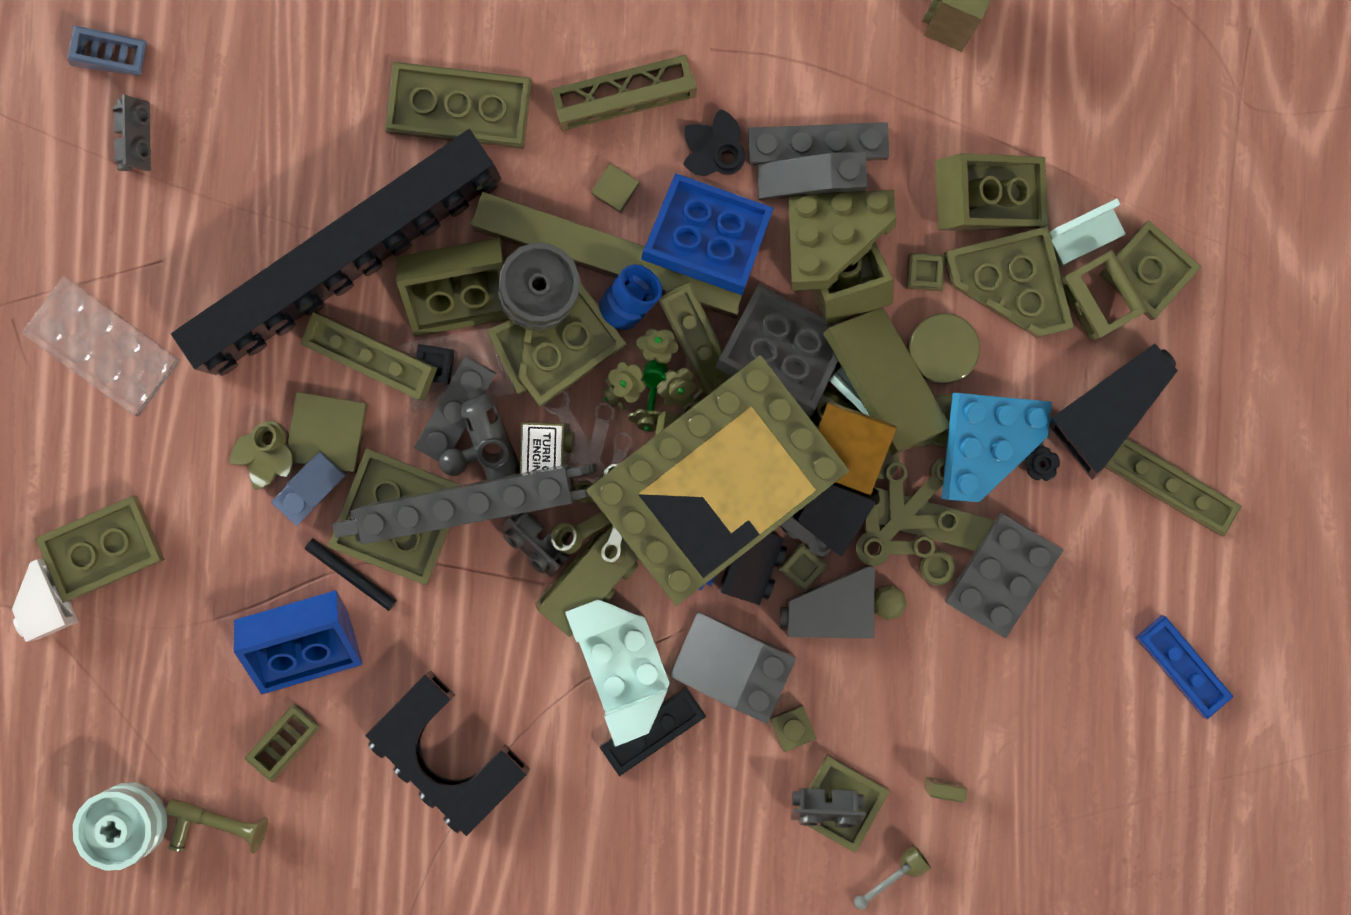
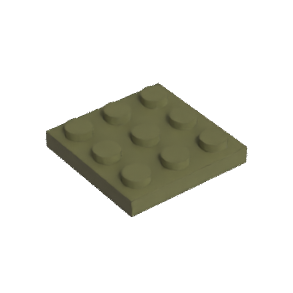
M366 448L338 521L351 519L350 511L365 504L459 486L461 484ZM451 527L367 544L357 542L355 534L335 538L333 532L328 547L421 584L428 585Z

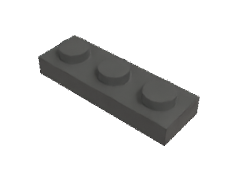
M465 355L414 448L437 461H440L441 455L446 450L454 449L466 428L464 418L461 416L462 404L469 399L484 395L497 372Z

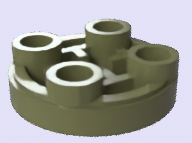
M940 313L926 318L915 327L909 339L908 352L924 379L937 384H949L961 380L974 369L980 354V343L976 331L969 322L954 314Z

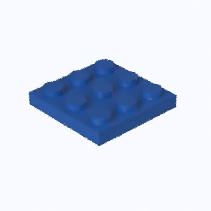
M675 173L644 247L641 260L743 295L774 208Z

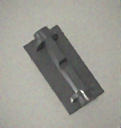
M124 94L122 99H117L116 105L113 106L114 132L123 134V138L114 139V163L117 164V170L132 171V167L151 171L150 103Z
M530 512L512 515L510 518H507L500 529L504 533V539L510 546L515 549L520 548L530 557V564L538 572L546 573L551 577L570 557L569 554L554 548L551 543L552 533L549 532L542 540L537 537L545 527Z
M800 788L799 791L792 792V806H799V809L793 810L791 820H800V825L819 826L821 821L835 822V826L841 828L856 827L857 823H862L866 816V812L858 811V808L864 809V794H858L857 790L832 789L831 803H826L825 789Z

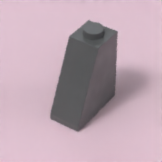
M863 565L810 588L806 592H801L787 598L786 607H780V628H786V635L788 637L874 638L875 567Z

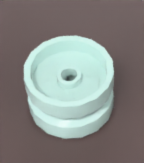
M136 782L120 783L89 798L78 810L72 825L73 842L79 855L91 866L105 871L122 870L150 854L161 843L168 826L166 808L161 797L150 787Z

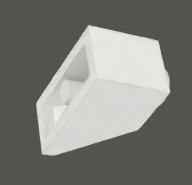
M36 559L30 562L12 607V612L15 616L13 620L14 627L18 634L24 637L25 642L41 639L79 622L71 603H62L45 560Z

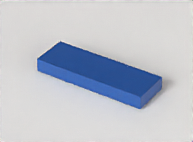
M1161 615L1135 637L1203 718L1209 719L1234 697L1166 616Z

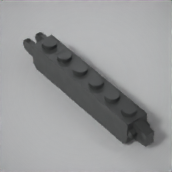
M590 463L571 467L570 464L365 504L350 511L351 519L332 524L335 538L355 534L357 542L367 544L572 504L577 499L590 497L586 489L591 486L588 485L584 488L575 489L573 477L593 474L598 471L597 464Z

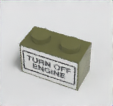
M522 422L520 473L567 465L569 452H573L575 446L574 431H569L570 423Z

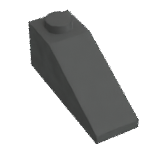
M866 152L827 153L758 163V199H783L798 195L863 192L867 188Z

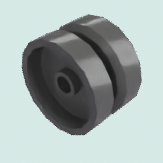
M531 243L519 247L507 257L500 271L498 299L503 312L514 324L527 330L544 331L558 326L569 316L579 294L580 276L574 261L564 250L547 243ZM534 284H543L542 291L535 290Z

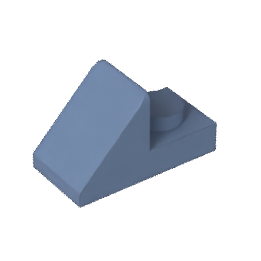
M319 451L287 483V486L271 503L298 526L347 474L322 451Z

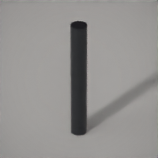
M314 538L306 545L305 550L387 611H390L398 600Z

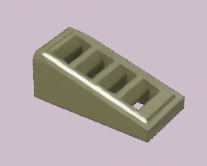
M293 704L244 759L273 783L320 727ZM292 717L307 730L303 735L288 724ZM282 729L297 740L293 746L279 735ZM273 740L287 751L283 757L269 746ZM264 751L278 762L273 768L260 757Z

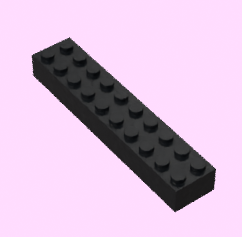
M468 129L173 331L171 336L195 370L213 375H226L238 366L237 361L246 354L252 356L262 351L267 346L266 341L276 334L282 336L291 331L296 326L294 321L305 314L311 316L313 312L320 311L325 306L324 301L334 294L340 296L348 292L354 286L353 281L361 275H372L383 266V260L392 254L396 257L406 252L412 246L410 243L421 234L423 237H426L435 232L441 226L439 223L450 214L452 217H455L464 212L469 207L468 202L478 195L481 196L482 192L492 193L498 187L497 182L502 178L472 131Z

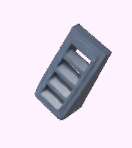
M73 25L68 61L71 66L141 76L147 41ZM86 41L92 42L90 56L83 55ZM100 43L106 44L104 59L97 58ZM114 46H120L118 62L111 61ZM128 48H135L132 65L125 64Z

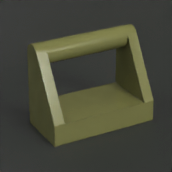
M1113 250L1061 278L1066 299L1090 341L1105 336L1147 312L1145 305ZM1102 263L1131 311L1109 324L1081 275Z

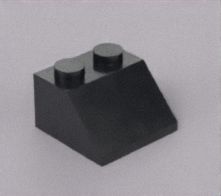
M770 533L726 567L719 586L720 592L760 605L762 598L768 600L775 584V580L770 578L775 565L781 567L787 552V547L782 545L784 538Z

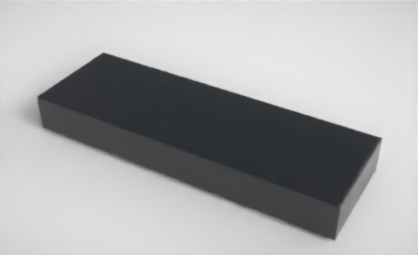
M686 686L661 704L648 734L616 747L613 739L610 738L600 745L599 748L620 777L706 718V714Z

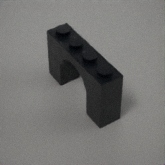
M429 671L365 736L370 740L368 743L370 749L380 758L386 756L395 765L393 770L401 780L406 783L411 781L420 790L418 793L419 797L425 804L431 808L436 806L445 815L443 818L445 823L454 832L459 833L461 831L467 836L528 774L530 768L505 744L477 773L468 778L452 780L434 773L428 767L422 755V734L431 719L455 694L432 671Z

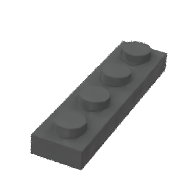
M888 122L748 128L749 165L844 152H866V161L888 160Z

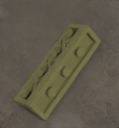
M682 55L552 88L551 90L561 129L566 131L695 98L697 87L694 76L691 75L687 57ZM681 66L684 77L666 82L661 80L667 69ZM659 72L656 77L651 75V73ZM643 76L653 82L650 86L634 90L627 89L635 77ZM625 80L623 85L617 83L619 81ZM610 85L619 90L618 94L599 99L594 98L600 86ZM592 89L589 94L585 93L584 90ZM576 93L586 99L583 103L563 108L561 96Z

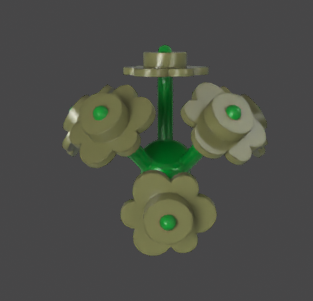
M649 329L646 332V336H641L637 339L636 345L638 350L642 351L643 358L649 361L645 364L644 370L639 365L633 364L629 366L625 361L620 362L616 369L610 371L609 377L605 378L608 387L603 389L606 395L604 400L609 402L612 407L619 405L620 409L624 412L626 408L620 397L624 396L626 401L633 403L639 399L640 393L646 389V386L649 387L647 410L639 409L636 413L628 415L629 421L636 423L640 430L647 432L656 431L657 418L662 413L654 411L657 393L664 398V403L667 406H673L675 403L679 406H684L676 415L680 417L701 401L698 397L703 392L700 389L691 398V393L695 392L697 384L692 380L693 374L689 369L681 368L677 372L673 370L668 371L665 363L669 362L672 354L678 351V344L674 342V334L670 330L665 329L659 332L656 329Z

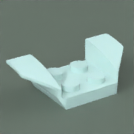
M599 599L566 611L565 613L574 638L581 646L605 711L604 718L615 747L648 734L667 693L670 681L646 617L633 614Z

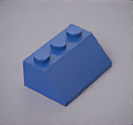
M337 590L234 620V653L261 695L362 665V658L350 616Z

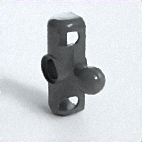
M485 394L465 401L462 404L461 416L464 418L467 431L474 446L463 451L458 449L446 450L440 457L439 465L441 470L449 476H458L464 472L467 464L478 460L488 480L510 476L517 471L520 474V464L492 397ZM493 408L496 420L493 423H490L486 411ZM494 443L501 446L502 451L497 454H490L485 451L484 447Z

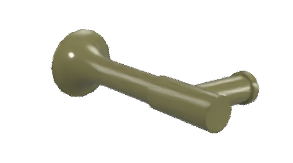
M172 799L166 809L168 815L178 817L171 843L168 846L172 851H184L191 822L210 826L243 838L249 843L251 853H255L259 849L267 832V817H263L257 823H245L176 799Z

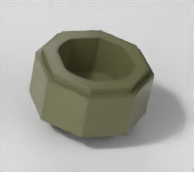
M892 585L877 588L874 592V613L886 620L898 618L902 615L907 606L904 592Z

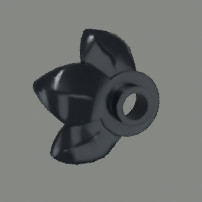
M720 109L713 120L712 127L700 124L685 126L686 143L693 153L685 159L683 165L690 172L700 176H707L715 172L723 175L737 173L743 167L745 161L744 149L738 143L741 130L737 121L728 112ZM731 153L734 156L733 162L724 163L721 160L722 154Z

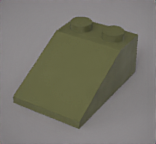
M960 153L935 160L939 231L1043 228L1048 226L1045 157Z
M876 242L872 244V249L857 263L845 268L838 275V280L828 289H812L826 325L893 304V278Z

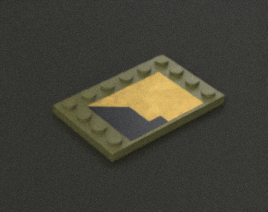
M759 355L592 484L586 491L671 601L677 606L850 470L764 358Z

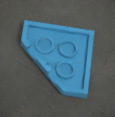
M953 393L942 499L980 502L1048 437L1052 402Z

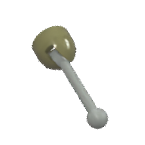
M912 845L901 856V868L866 895L857 896L854 899V906L859 910L865 909L868 901L904 874L911 877H919L931 869L930 864L915 845Z

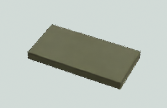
M393 62L385 131L390 134L452 141L470 129L480 144L524 149L532 78Z
M883 307L832 326L823 333L869 416L897 426L889 447L892 456L949 430V421Z

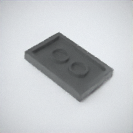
M1000 512L944 600L950 606L1002 637L1007 638L1064 550L1035 531Z

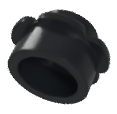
M1037 447L1034 452H1031L1026 457L1025 466L1028 475L1032 479L1048 481L1056 476V469L1060 466V460L1056 453L1051 452L1050 448ZM1041 461H1044L1046 465L1045 467H1041L1039 463Z

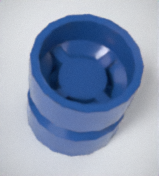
M634 264L624 268L600 298L599 308L603 318L617 329H633L661 298L662 286L658 277L650 269L641 265Z

